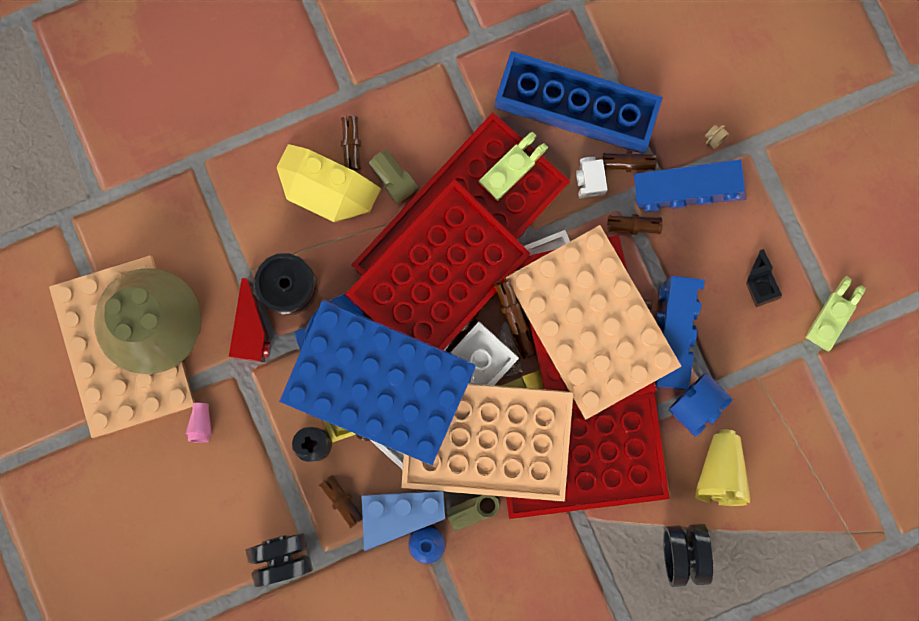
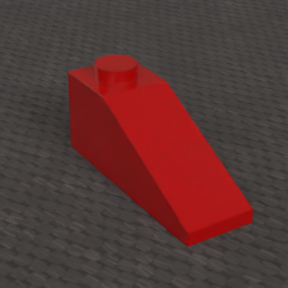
M242 278L229 357L265 363V357H270L272 343L268 342L269 336L252 282L247 278Z

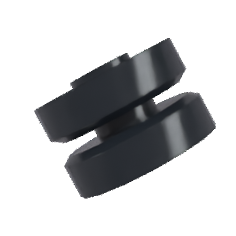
M279 253L267 258L258 267L255 275V291L259 299L272 311L282 315H296L305 311L313 303L317 294V279L313 270L300 257L290 253ZM289 281L290 285L287 288H283L285 287L283 282Z
M690 524L686 534L679 525L665 526L663 549L666 573L670 586H686L690 577L695 585L711 584L713 580V555L706 525Z
M304 533L288 537L283 535L262 541V544L245 549L248 563H267L266 566L257 568L251 573L254 587L274 584L313 571L309 556L303 555L292 558V554L301 552L307 547Z

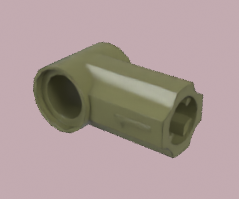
M387 149L378 153L369 162V165L385 184V189L396 204H400L419 189L407 171L401 169Z
M480 494L446 509L454 531L495 516L499 511L500 500L498 496ZM484 498L493 499L496 505L494 510L484 511L480 506L481 500Z

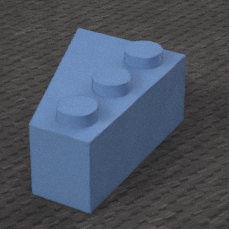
M444 491L362 495L364 551L444 520Z

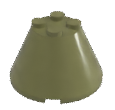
M156 268L136 269L115 279L101 295L94 316L95 335L104 354L117 366L138 374L161 373L180 364L193 350L202 324L200 305L192 289L176 275Z

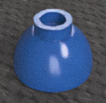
M426 526L411 534L408 548L411 556L416 561L423 564H431L443 556L446 542L443 534L438 529Z

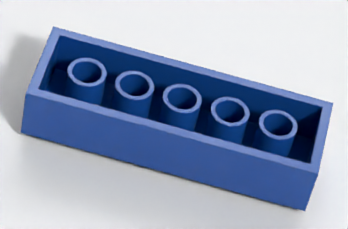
M511 51L495 99V109L644 154L648 147L663 97Z

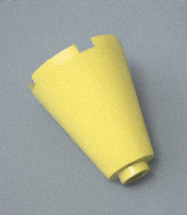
M721 429L719 433L713 435L695 491V498L697 500L710 503V499L718 501L719 505L744 506L747 505V502L750 503L751 496L741 437L735 435V431Z

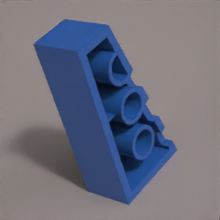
M742 159L634 174L637 206L639 209H644V212H656L660 210V207L679 209L694 204L709 205L717 202L746 200Z
M671 276L664 282L663 286H659L658 301L662 302L661 312L656 313L655 321L681 367L656 380V387L676 390L689 389L694 353L689 352V347L694 346L697 337L696 325H693V320H697L701 310V302L697 299L698 289H704L705 280Z

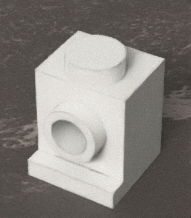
M595 157L580 159V170H576L577 184L582 186L578 193L579 199L605 195L607 183L603 159L596 160Z

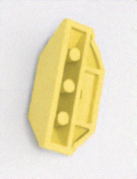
M290 144L287 145L277 165L286 199L334 223L370 213L382 190L357 172L309 149Z

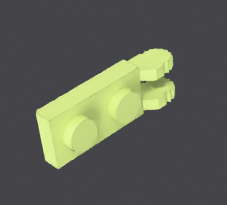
M533 132L529 133L519 145L516 144L479 180V183L497 201L535 165V161L548 149V146L543 143L535 149L530 157L523 151L535 140L536 135Z
M847 276L840 282L835 292L831 293L805 336L806 339L827 352L832 349L855 311L856 304L866 290L864 286L860 285L854 290L849 301L841 297L852 281Z

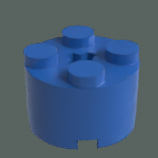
M704 373L668 410L696 437L706 428L704 423L707 424L709 422L712 424L722 414L719 409L724 410L734 399L711 376Z

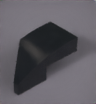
M764 249L759 251L746 282L756 307L781 299L782 293L772 274L773 267Z

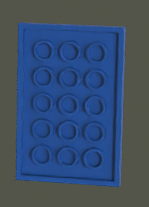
M323 299L279 402L433 465L476 364Z

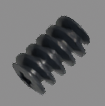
M303 428L294 435L292 440V450L297 457L306 462L321 461L328 456L332 448L329 434L320 428ZM312 440H316L317 445L313 449H309L308 444Z

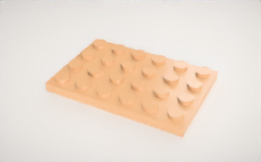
M600 225L506 277V279L510 278L516 298L520 302L570 392H573V399L585 420L681 367Z
M146 256L49 287L91 438L101 437L193 408V403H195L183 361L177 366L161 373H133L114 364L100 348L95 335V310L105 289L115 279L127 272L141 268H156L152 256Z
M468 383L433 465L404 454L401 488L565 501L573 392Z

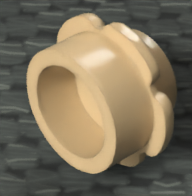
M715 125L706 133V145L716 149L728 137L729 133L724 129V125L720 128Z

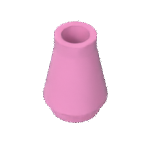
M193 403L192 413L185 433L188 435L189 442L207 443L210 440V436H212L209 404Z

